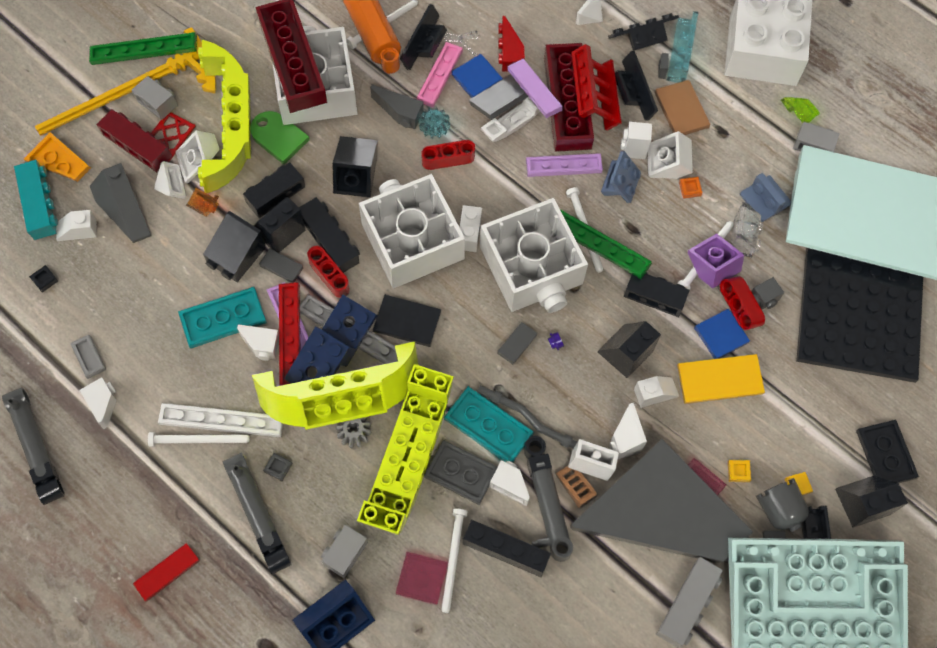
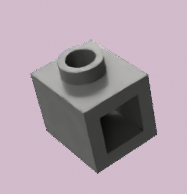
M774 277L755 286L751 291L762 310L766 307L771 309L777 305V301L785 293Z

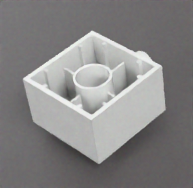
M736 0L730 15L724 76L797 86L809 59L812 0Z
M303 26L326 91L327 103L290 113L273 65L277 99L283 125L357 115L355 90L344 27L317 30L313 26Z
M432 174L405 185H400L396 179L388 180L379 187L380 195L359 203L362 226L393 289L464 260L465 237Z
M554 198L481 225V251L511 312L536 302L545 307L548 313L559 311L567 305L565 291L583 284L588 263Z

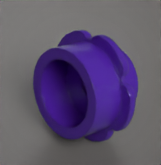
M550 333L551 337L548 338L552 349L556 348L559 350V348L564 347L559 333Z

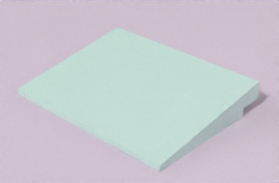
M803 145L794 177L786 243L937 280V177Z
M728 538L732 648H908V565L904 564L903 541Z

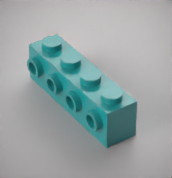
M37 160L14 166L27 233L34 240L57 234L56 226H58V221L52 211L55 207L52 199L49 197L51 188L49 183L46 182L45 177L48 174L45 166H41Z

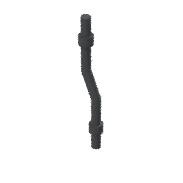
M482 385L479 386L478 393L490 398L496 404L500 403L521 413L538 432L560 442L566 448H574L577 444L573 437L567 434H560L544 426L525 406L504 397L503 393L497 390L494 392Z

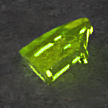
M793 97L781 99L789 112L794 111L802 123H809L820 114L809 99Z

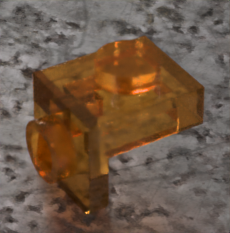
M195 188L186 206L207 217L211 212L214 214L219 206V203H217L219 196L215 195L212 197Z

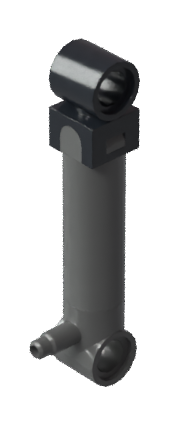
M21 387L2 395L3 403L10 413L30 467L29 473L33 484L36 485L35 489L41 503L46 505L64 497L63 487L59 481L56 468L50 461L30 408L31 403L26 391Z
M532 436L526 441L524 454L528 459L529 474L533 480L547 533L546 538L533 541L532 545L538 548L550 546L552 558L558 562H564L571 556L573 544L569 538L552 475L549 454H544L546 443L541 437ZM536 445L540 448V451L532 452L529 447ZM564 545L567 548V553H559L556 550V546Z
M242 452L222 461L271 574L291 566L290 559Z

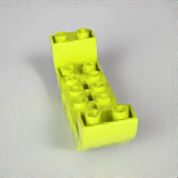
M202 40V47H198L200 68H204L206 76H223V81H221L223 92L222 160H202V167H198L200 187H204L205 194L227 185L242 170L246 160L251 159L250 87L248 73H244L240 64L228 51L215 43Z
M415 342L395 345L397 362L278 387L276 386L273 371L252 375L260 407L271 418L287 425L305 427V430L387 413V409L398 404L407 395V382L413 365H418Z
M416 364L413 365L407 382V395L369 499L363 502L357 519L358 522L397 535L403 530L415 504L440 432L454 376Z

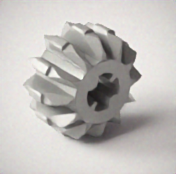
M366 417L340 422L341 425L336 426V430L339 432L337 438L342 439V445L349 443V447L352 449L354 443L361 447V441L368 442L366 436L371 435V430H369L371 425L370 422H365ZM357 428L358 432H350V429L355 430Z

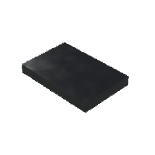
M385 294L373 327V332L431 347L441 315V309Z
M896 419L856 430L873 476L897 483L919 478Z

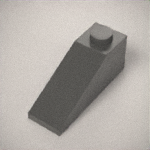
M371 85V98L398 124L405 128L416 129L424 112L423 101Z

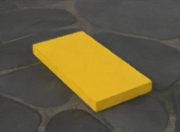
M757 354L678 363L677 365L684 404L763 395L765 393Z

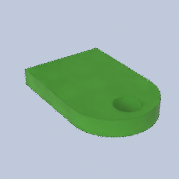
M262 112L252 120L250 125L253 140L283 165L310 140L309 136L294 124L283 125L281 114L277 112ZM261 121H266L267 125L264 127L258 126V123Z

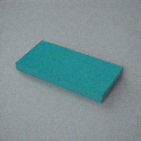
M255 287L178 311L190 349L239 333L238 325L257 327L267 323Z
M467 386L444 416V420L504 462L510 461L513 463L525 447L526 441L534 435V431L469 386Z

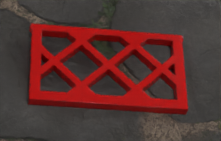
M171 112L160 120L151 132L155 136L158 131L163 130L164 138L158 139V141L162 140L168 146V141L179 139L177 145L169 149L172 157L167 162H170L176 154L175 151L185 142L196 127L195 124ZM169 117L175 120V124L164 125ZM188 126L189 129L186 133L181 134L179 127ZM176 128L178 135L167 137L166 130Z

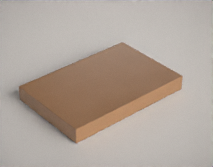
M690 80L655 89V95L673 133L679 131L687 135L710 127L711 124Z

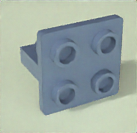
M625 151L620 152L618 160L611 162L601 192L604 196L621 195L626 203H631L641 171Z
M763 172L756 176L750 187L740 193V196L761 222L791 206V200L770 175L766 177Z

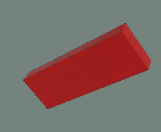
M186 543L136 580L133 585L144 601L147 602L200 560Z

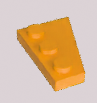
M51 132L24 158L26 162L37 160L41 166H45L46 170L77 182L91 169Z

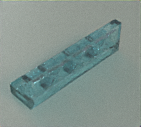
M693 11L691 20L678 18L666 81L679 83L686 80L699 12Z

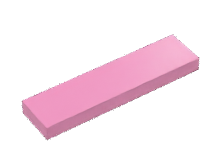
M449 42L445 43L417 96V100L423 101V104L434 108L463 52L462 47Z

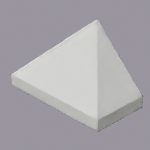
M587 0L577 12L575 24L584 25L603 22L601 0Z
M163 161L160 164L154 189L167 196L185 199L186 194L179 165Z

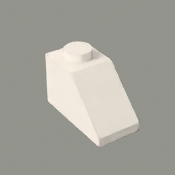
M91 210L71 211L60 219L58 226H56L57 241L97 237L96 219Z
M238 325L237 329L240 336L256 357L265 361L276 359L279 346L278 330Z
M655 376L637 382L634 388L640 408L679 397L672 377Z
M100 378L80 389V392L98 424L105 429L108 427L116 403L113 395L116 391L111 382L106 383L103 378Z
M501 460L490 481L489 488L527 506L530 497L520 469L510 461L504 462Z

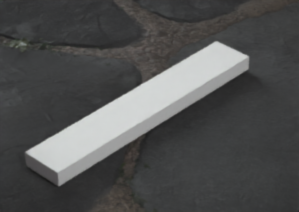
M165 403L161 404L158 419L159 425L272 437L282 436L284 424L267 414Z

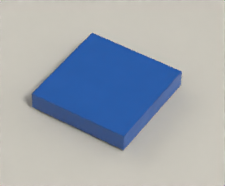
M482 54L452 71V76L471 98L503 79Z
M729 308L694 327L714 359H720L750 342Z

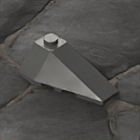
M119 163L103 169L90 185L95 202L133 243L151 237L122 164Z

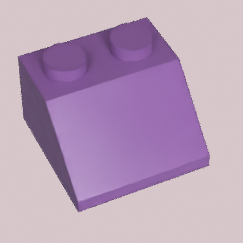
M718 234L688 250V255L699 278L711 288L717 287L722 280L731 278L742 270L744 254Z

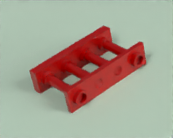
M584 44L571 52L579 116L585 118L595 113L603 117L604 128L608 131L622 123L614 63L612 59L603 64L593 60L591 47ZM593 68L597 70L598 76L594 75ZM595 84L599 86L600 92L596 91ZM597 100L601 102L602 108L598 107Z

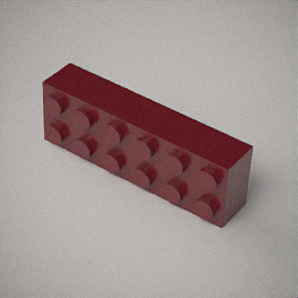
M279 0L255 7L289 112L294 113L327 103L326 91L294 0Z
M582 43L548 44L545 46L544 61L547 88L562 105V111L551 116L555 152L592 150L594 142L592 116L589 115L585 118L579 116L571 52L581 47Z

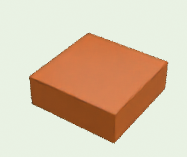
M699 177L680 179L679 185L683 199L702 196L703 192Z

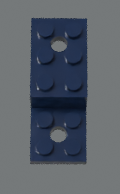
M342 295L323 328L315 326L284 379L292 384L335 375L341 365L347 367L378 315L347 296ZM348 317H353L355 324L348 328L345 321ZM314 366L317 369V374L315 377L310 378L308 376V369Z

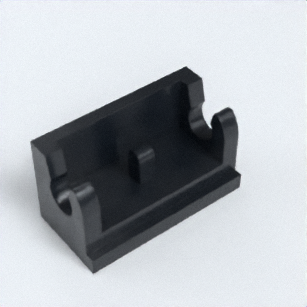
M812 506L808 507L809 515L801 523L803 526V539H831L827 506H820L816 509H812Z

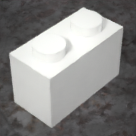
M629 122L628 128L623 131L620 150L625 151L630 158L646 159L651 142L652 124Z
M463 205L459 228L465 237V251L477 252L482 217L481 207Z
M579 439L572 450L568 468L608 481L616 469L619 452Z

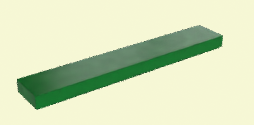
M195 32L94 45L90 46L89 62L91 65L197 52V35Z
M560 209L577 243L642 279L652 265V261Z

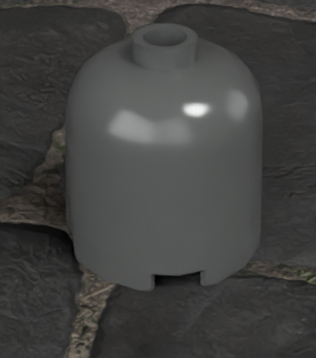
M795 478L788 480L789 485L787 482L780 483L764 491L765 496L762 493L756 495L770 523L778 530L790 529L793 532L803 527L801 523L809 515L808 506Z

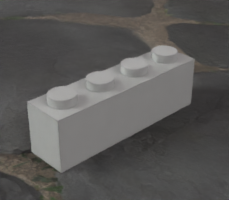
M699 557L695 561L656 635L677 648L682 647L683 644L687 646L693 636L690 633L693 626L697 627L703 617L700 614L703 607L707 608L713 598L710 595L713 588L717 589L723 578L720 575L723 570Z

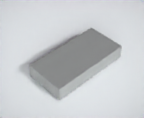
M90 335L70 343L87 379L106 370Z

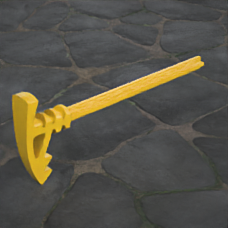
M192 27L184 30V33L195 32ZM197 35V52L183 53V55L175 54V59L172 57L167 58L165 64L36 125V130L41 136L131 93V90L147 76L153 80H158L170 73L179 74V69L186 71V66H189L199 74L196 78L198 83L203 84V91L215 94L216 76H206L204 68H200V64L197 62L200 60L198 47H202V41Z

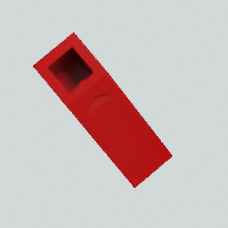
M502 16V23L498 25V34H502V38L498 40V49H502V53H499L498 64H502V72H509V65L521 59L525 60V48L506 16Z

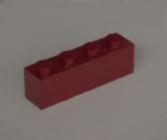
M111 109L96 124L103 136L156 173L159 171L160 164L163 161L167 162L172 157L169 152L170 148L164 141L161 140L159 142L156 140L151 132L143 131L139 124L134 121L130 122L121 112L117 113Z

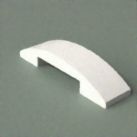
M527 97L520 105L498 120L494 118L482 126L481 131L492 142H495L519 130L541 111Z

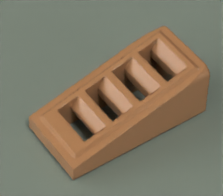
M566 466L555 474L578 508L583 507L597 497L598 494L581 472ZM572 470L574 474L565 479L564 475ZM577 477L578 481H576L572 485L568 483ZM582 484V488L577 491L574 490L575 487ZM586 490L587 494L580 498L579 494Z

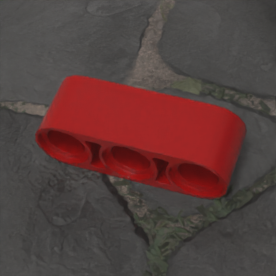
M462 140L427 146L421 152L422 166L427 170L470 164L475 159V144L470 140Z
M311 247L307 252L311 268L336 297L347 296L350 292V287L345 274L322 247ZM316 256H321L318 260L313 259ZM327 270H332V271H333V272L330 273V274H325V273H324V272L327 271ZM338 284H344V285H345V286L342 287V288H336V286H337Z
M737 276L722 280L720 291L739 326L743 330L763 326L765 324V315L744 278Z

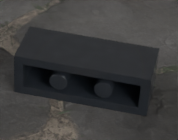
M289 162L286 165L280 166L270 176H265L255 186L249 187L243 193L245 202L256 216L261 218L286 197L290 198L305 188L304 178Z
M646 272L642 279L633 274L631 275L623 297L679 318L690 290L686 289L683 285L667 282L662 277H654Z

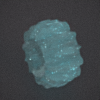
M429 107L428 112L423 111L422 117L419 118L420 131L424 132L425 137L430 135L431 139L434 136L440 139L441 134L446 135L447 129L450 128L449 115L445 114L444 109L438 111L437 107L435 110Z

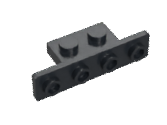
M433 4L428 5L400 56V60L407 70H411L417 57L433 58L447 32L444 25H435L440 15Z
M672 13L663 15L662 20L656 21V18L646 20V24L640 26V23L629 25L630 29L625 31L623 27L612 30L613 34L608 35V38L611 39L628 34L633 51L668 41L664 23L678 19L679 15L673 16Z
M630 51L622 60L625 71L615 72L616 83L624 104L639 106L644 120L649 121L658 112V108L635 51Z

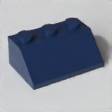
M345 579L292 621L312 648H341L372 624L375 619L356 591Z

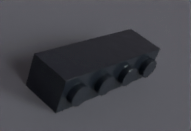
M316 197L299 207L305 227L343 273L360 263L358 248L349 243L350 239L347 233L339 229L337 219L329 215L328 207L324 202H320Z
M472 519L463 538V545L541 578L551 555L548 551Z

